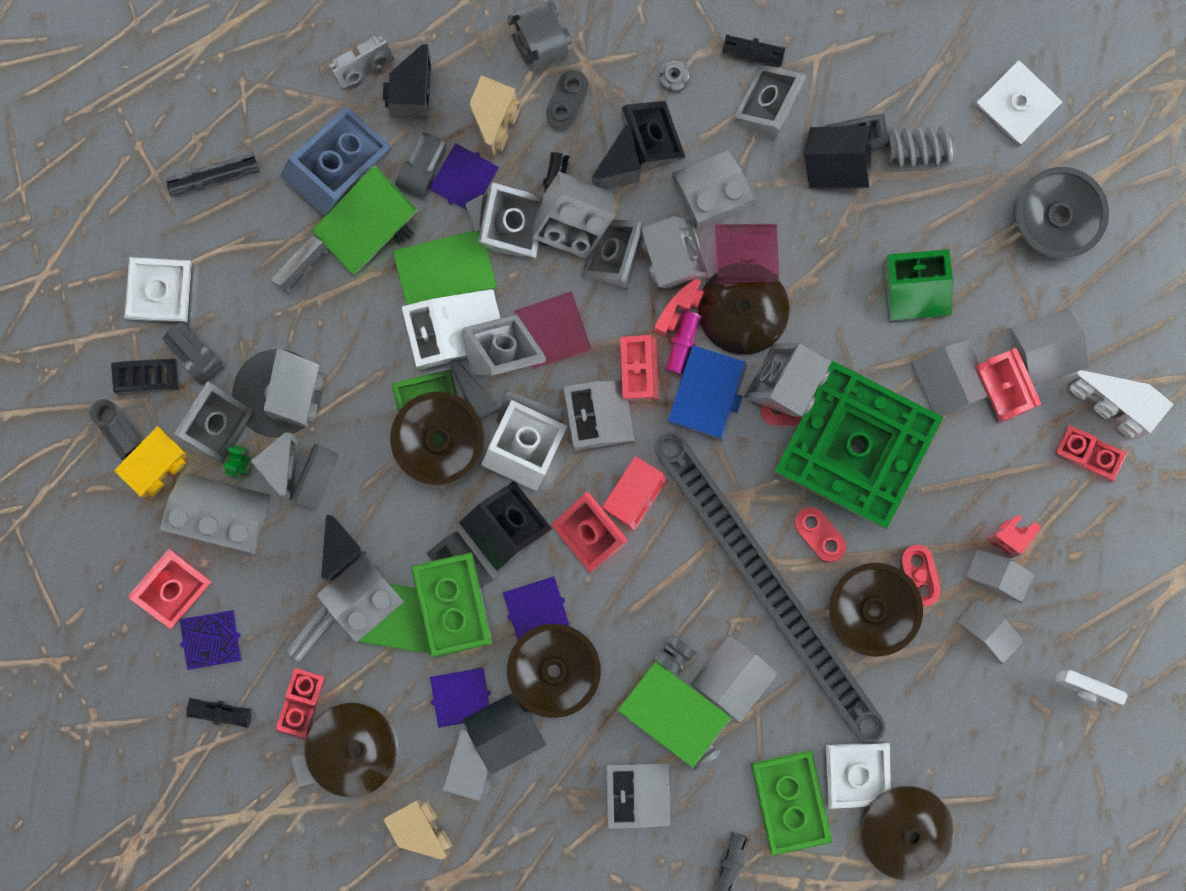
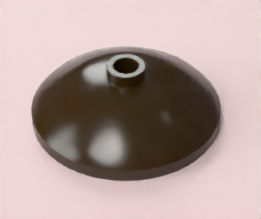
M753 264L727 266L716 272L702 289L704 293L698 305V315L701 316L699 320L701 328L707 338L723 351L735 355L760 353L771 347L781 337L787 326L790 305L786 290L774 274L760 266ZM740 302H749L750 310L742 311L739 307Z
M429 392L411 399L400 409L392 424L390 444L396 462L408 476L424 484L446 485L465 477L478 463L484 446V432L479 416L465 400L446 392ZM437 435L444 437V443L441 446L433 444V438Z
M868 563L853 568L838 581L830 597L829 617L835 634L848 648L862 655L881 657L902 650L914 639L923 619V602L916 584L905 572L889 564ZM871 605L879 606L880 614L878 616L870 615L869 607Z
M545 624L529 630L516 642L508 658L507 679L514 697L524 708L542 717L560 718L576 713L592 699L600 682L601 665L594 645L583 633L567 625ZM557 665L560 668V674L557 677H551L548 674L550 666Z
M360 703L339 704L324 711L311 725L304 747L306 765L316 783L326 791L342 797L364 796L382 786L394 769L398 752L396 736L389 721L376 709ZM357 744L360 746L361 752L355 757L351 749Z
M899 786L879 795L868 807L861 825V842L869 861L885 875L899 880H915L933 873L948 857L954 840V824L946 805L935 794L916 786ZM916 832V840L909 842V833Z

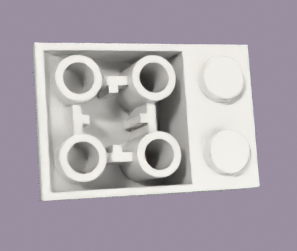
M493 289L435 298L402 306L418 371L449 364L455 360L468 359L462 333L463 328L500 319Z
M1079 370L1066 380L1071 385L1069 389L1075 396L1082 400L1087 398L1095 405L1093 409L1105 419L1112 418L1119 424L1117 427L1119 431L1130 439H1133V437L1140 439L1150 434L1174 405L1150 384Z

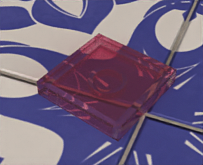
M716 224L717 282H779L777 224Z
M572 291L514 310V314H517L546 357L545 362L532 365L534 370L592 350Z

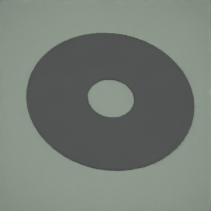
M277 349L260 352L247 360L238 371L232 390L233 398L254 411L245 425L254 432L268 437H280L285 432L294 434L304 428L302 426L273 421L264 412L266 401L265 389L270 383ZM285 350V351H287V352H290V353H292V354H295V355H297V356H300L299 354H297V353H295V352H292V351H289V350ZM316 391L313 403H318L319 408L321 391Z

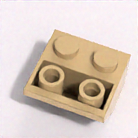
M481 75L469 105L472 119L489 157L494 158L496 152H502L508 139L506 134L507 126L509 123L514 124L520 111V107H518L519 100L516 97V89Z
M420 798L383 819L399 848L440 860L450 854L448 848L452 844L443 829L438 832L433 822L437 816L429 802L423 804Z

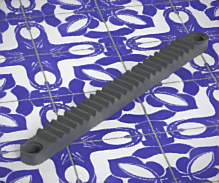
M676 432L663 433L657 439L655 452L672 479L677 483L694 510L699 514L701 520L721 545L723 551L728 555L745 582L750 586L753 593L772 617L775 624L779 627L782 634L799 655L802 662L806 665L809 672L821 686L823 692L828 696L855 736L867 743L878 741L885 732V722L685 439ZM667 439L676 440L680 446L679 452L674 456L665 455L662 451V443ZM866 718H872L877 722V732L872 736L864 735L860 729L861 722Z

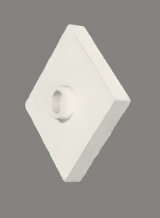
M1018 60L975 105L1010 139L1020 146L1062 104V101Z
M129 257L124 318L126 320L177 323L182 321L187 323L192 262Z
M1072 670L1058 672L1054 680L1055 683L1079 692L1078 697L1093 703L1097 699L1111 706L1124 705L1128 697L1126 692Z
M871 742L826 745L828 808L869 807L879 795L891 789L890 743Z

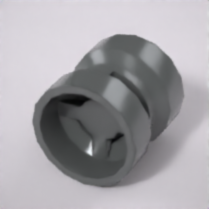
M672 634L666 641L667 646L665 649L659 651L653 659L678 677L683 671V664L691 660L696 652Z

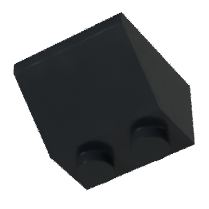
M428 44L420 45L389 73V83H383L385 108L390 109L391 115L394 118L429 119L432 59Z
M515 481L479 503L459 522L496 571L516 559L552 530L551 526Z

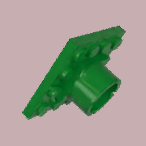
M832 361L828 367L830 374L826 382L822 386L817 387L813 395L815 402L812 408L802 416L774 472L887 529L943 417ZM854 442L860 444L861 451H853L851 444Z

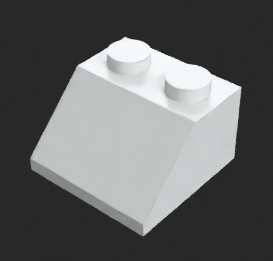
M511 400L481 466L537 491L567 426Z

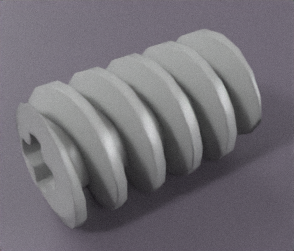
M941 125L938 128L937 134L934 127L928 126L925 135L920 127L914 129L913 135H911L907 127L902 129L900 136L897 129L892 128L888 136L889 144L887 146L890 167L893 159H897L899 166L903 167L905 158H909L911 165L915 166L918 157H921L925 166L928 165L930 156H933L936 165L940 164L942 156H946L948 164H952V137L948 133L946 126Z

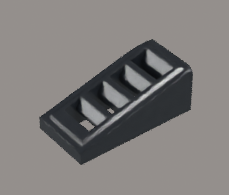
M175 358L111 362L113 392L116 395L179 389ZM161 367H166L168 383H162ZM148 368L154 369L155 384H149ZM135 369H141L142 385L136 384ZM128 370L129 385L124 386L123 371Z

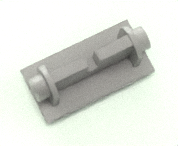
M382 35L378 38L373 36L357 46L361 54L357 57L350 50L333 59L334 63L330 64L329 67L342 89L357 83L363 77L395 60Z

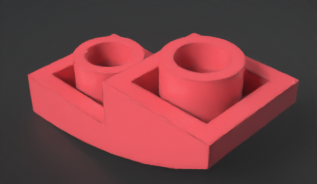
M694 279L672 298L654 327L655 333L665 337L668 329L671 331L675 330L681 315L676 313L677 309L690 311L691 306L698 307L704 291L699 289L700 280Z
M1069 425L1056 454L1112 482L1115 481L1127 456V452L1098 440V437Z
M294 668L276 726V732L306 740L322 690L324 676Z

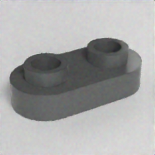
M570 70L563 73L559 78L546 109L547 121L554 129L566 130L576 121L588 93V80L580 71ZM573 80L579 84L578 88L574 90L567 86ZM564 108L567 114L564 117H558L555 113L556 110Z

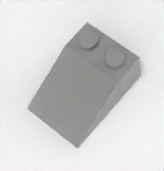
M802 343L773 344L744 398L791 416H802L803 413H808L815 402L813 395L817 387L822 386L826 382L830 374L828 367L832 361Z
M277 349L264 406V412L271 420L308 428L309 421H315L318 403H313L316 391L322 390L324 373H320L321 368L319 364L285 350Z

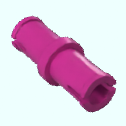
M682 310L676 336H672L671 339L673 347L665 370L683 375L692 346L696 345L693 341L699 320L701 319L700 315Z

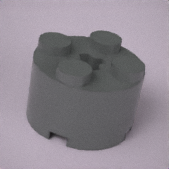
M541 0L508 15L507 18L508 25L514 24L516 33L511 34L514 44L526 65L532 63L530 70L533 72L567 57L568 45L572 44L567 28H561L556 18L559 14L552 0L547 2Z

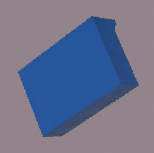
M693 345L668 419L669 424L723 441L732 412L738 413L743 396L739 395L738 392L747 368L746 361Z

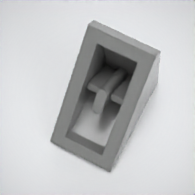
M977 549L964 578L1022 603L1034 574L1010 559Z
M976 599L956 621L1002 664L1023 642V639L1004 617L979 599Z

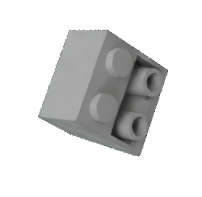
M559 171L544 193L532 238L586 259L616 216L613 192Z
M622 380L595 381L563 387L574 451L635 441L628 399H623Z
M669 763L606 765L608 829L670 826Z

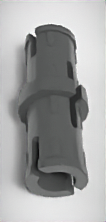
M731 832L724 858H720L719 861L721 867L712 891L734 890L739 872H742L744 868L742 862L751 838Z

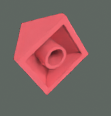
M589 492L585 493L551 524L589 573L627 543L626 537Z
M168 549L128 597L169 629H172L209 586L211 581L176 551Z

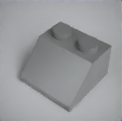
M729 150L672 174L696 229L750 208L753 205L754 197L749 185Z
M673 216L641 228L643 237H641L642 248L646 254H649L652 266L649 267L650 275L654 283H658L659 287L668 289L687 285L694 279L700 281L710 279L693 221Z
M364 554L316 595L355 643L404 602Z

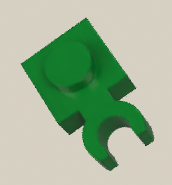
M233 445V447H229V456L227 462L223 465V469H225L224 474L226 476L240 480L242 474L247 475L252 457L248 456L249 450Z

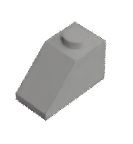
M460 730L443 791L480 801L482 795L488 796L493 778L487 777L489 770L477 751L469 732Z

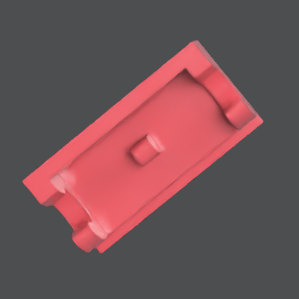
M652 335L620 337L623 399L638 401V399L659 400L657 339Z
M1017 348L992 357L988 361L975 366L999 422L1023 414L1042 404Z
M635 456L603 504L602 509L635 531L668 479L664 473Z
M1021 515L1005 521L995 533L987 538V541L1010 558H1014L1024 552L1042 528L1040 525L1034 522L1029 527L1024 526L1020 530L1018 526L1015 527L1022 518Z

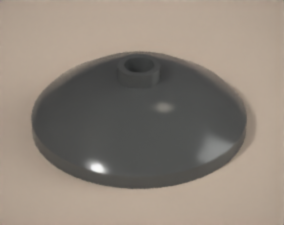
M1054 167L1035 175L1022 189L1016 205V221L1025 241L1037 252L1057 259L1074 258L1088 252L1104 235L1109 220L1107 198L1100 185L1088 174L1070 167ZM1060 212L1064 217L1063 221H1056L1054 213Z

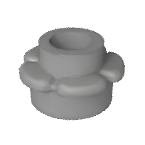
M680 61L666 62L660 68L661 76L659 80L665 88L679 90L683 88L684 83L689 79V71L684 68V64ZM676 73L677 76L673 78L671 74Z

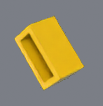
M157 426L114 472L140 497L146 499L148 496L154 497L162 490L165 485L162 481L170 473L175 475L185 466L187 462L184 459L188 454L163 429Z

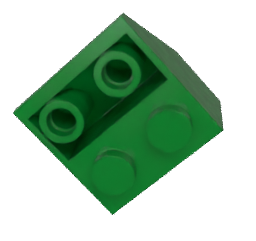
M950 249L887 255L884 260L890 321L952 315L953 277Z

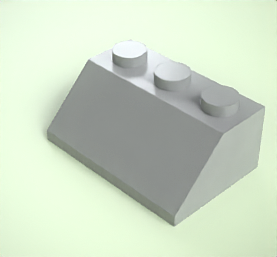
M180 472L167 500L160 530L255 555L271 495Z

